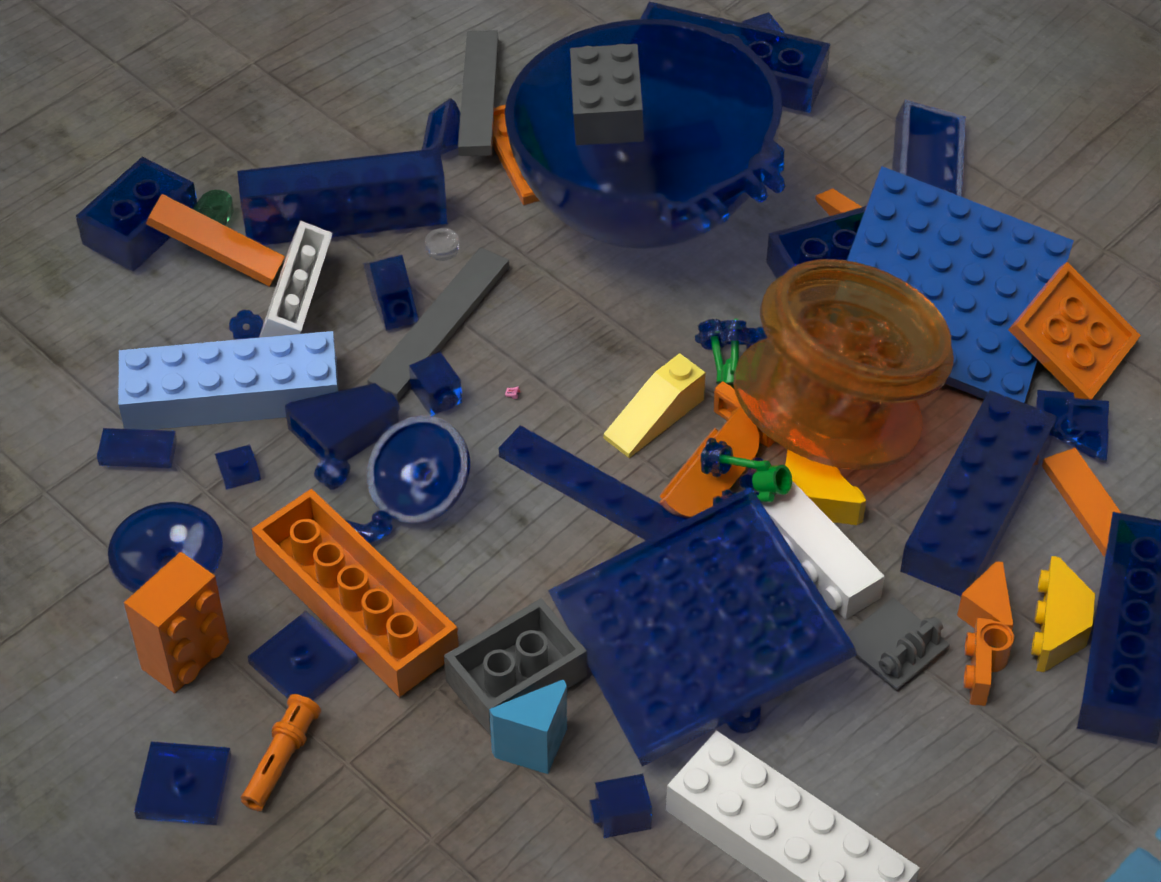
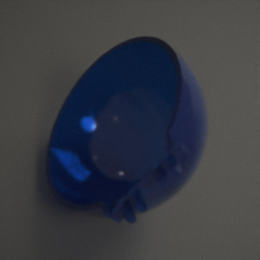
M636 19L611 22L578 31L548 46L526 64L517 75L506 99L505 122L509 143L516 164L529 188L540 202L567 226L605 244L633 249H654L681 244L702 236L728 221V218L740 209L750 197L758 203L767 200L766 198L769 195L766 187L770 190L772 189L775 193L784 191L786 187L784 178L780 174L784 171L785 149L777 144L781 128L782 97L775 76L768 65L746 45L726 34L701 25L664 19ZM637 44L644 141L576 146L570 48Z

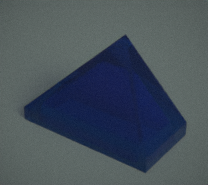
M452 98L446 100L428 115L420 158L424 161L458 148L461 113Z

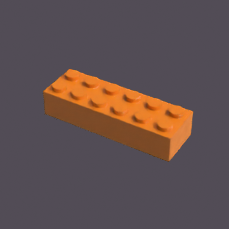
M312 488L251 529L256 556L398 697H401L445 664L444 655L459 647L458 627Z

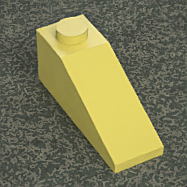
M679 353L654 372L605 431L603 438L626 457H632L704 400L706 372Z

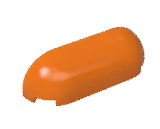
M742 405L731 413V417L719 431L716 428L711 431L660 494L662 500L659 503L669 513L681 518H698L710 513L746 469V467L705 460L703 458L704 453L722 454L749 460L754 459L759 448V432L755 421Z

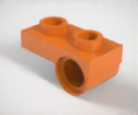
M977 618L974 633L967 632L965 656H971V665L965 666L963 686L970 689L971 705L986 706L991 687V672L1003 670L1008 664L1014 641L1012 630L1006 624L993 621V619Z

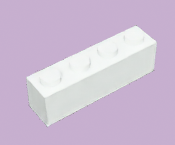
M300 221L285 258L259 338L301 333L333 233Z
M793 481L792 487L787 494L775 495L773 502H764L753 506L752 522L756 530L761 534H765L775 544L778 553L784 559H789L798 569L802 579L806 583L812 584L822 594L827 606L832 610L836 609L845 620L881 599L885 576Z

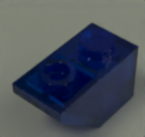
M393 255L363 263L371 296L385 330L416 323L419 317L403 255Z

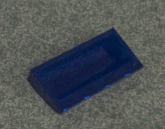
M905 99L896 116L892 170L962 197L966 116Z

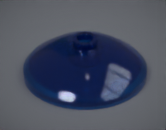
M419 415L399 421L380 437L371 452L367 466V485L372 500L384 514L398 522L421 524L437 519L455 505L467 485L470 474L468 446L463 436L455 427L438 417ZM432 471V477L426 481V475Z
M163 502L149 505L132 513L114 531L108 547L110 568L117 581L133 593L180 552H183L214 574L223 556L222 534L216 521L207 512L196 506L180 502Z

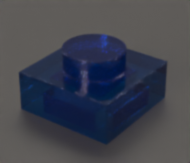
M250 444L215 454L216 463L226 490L261 480L260 470Z

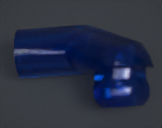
M384 510L376 511L372 515V521L366 524L344 519L369 543L388 536L393 528L391 524L392 515Z

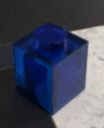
M441 352L409 365L411 389L430 416L442 411H448L462 403L461 379Z
M643 774L595 782V799L589 800V809L593 824L600 823L603 838L652 829V805Z

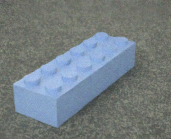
M333 331L119 350L118 405L125 432L339 413V386Z

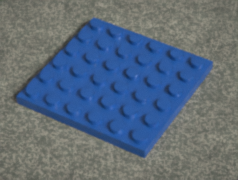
M881 166L819 335L1020 412L1024 405L1038 359L1008 329L1058 268L1068 261L1074 240Z

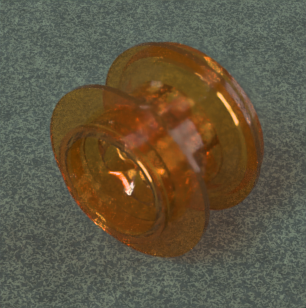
M821 259L804 262L791 268L783 276L772 282L767 288L760 306L761 323L768 338L758 341L745 350L734 372L733 384L735 394L750 420L763 433L781 446L821 464L844 469L872 470L888 467L905 459L913 452L922 434V414L916 400L923 399L938 391L947 381L953 367L954 356L951 346V334L940 311L927 297L903 280L880 269L846 260Z

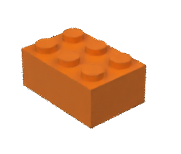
M183 552L178 553L124 602L141 669L174 694L185 684L191 683L197 677L199 671L211 659L219 657L229 644L216 577Z

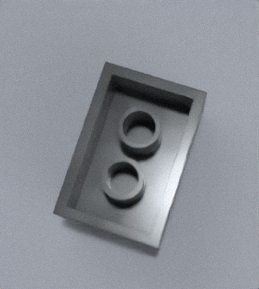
M617 44L570 48L576 146L644 141L638 45Z
M542 598L444 655L446 682L490 736L489 709L560 680L565 681L568 689L587 677V650Z

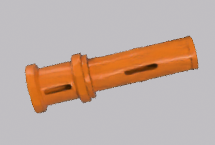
M299 694L289 696L287 700L288 708L280 722H276L272 727L273 740L241 796L242 803L248 808L255 811L263 810L292 753H294L295 749L304 746L306 742L305 733L312 720L318 719L321 714L320 706L310 698Z

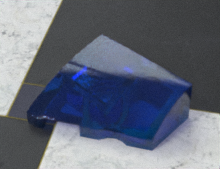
M1037 390L1035 427L1093 459L1106 463L1109 435V401L1074 398L1073 392Z

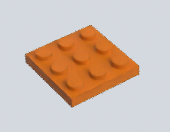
M1068 262L1058 268L1008 329L1082 405L1092 400L1141 336Z

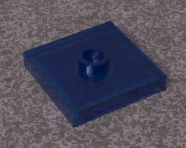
M304 611L248 656L249 665L286 698H289L292 694H299L311 700H314L359 663L358 655L307 611Z
M151 741L134 809L136 819L217 825L231 760L230 748Z

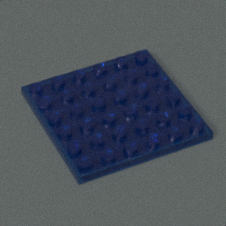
M751 487L548 590L567 628L587 650V665L642 767L857 655L852 641Z

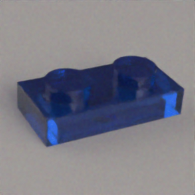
M103 428L97 453L99 466L172 468L177 444L176 432L167 430Z

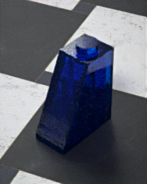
M376 383L297 400L285 405L288 429L331 471L400 427L398 412L400 405L392 393H386Z

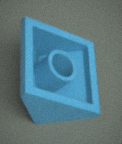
M564 680L489 709L491 748L495 758L545 774L549 773L567 730V685Z

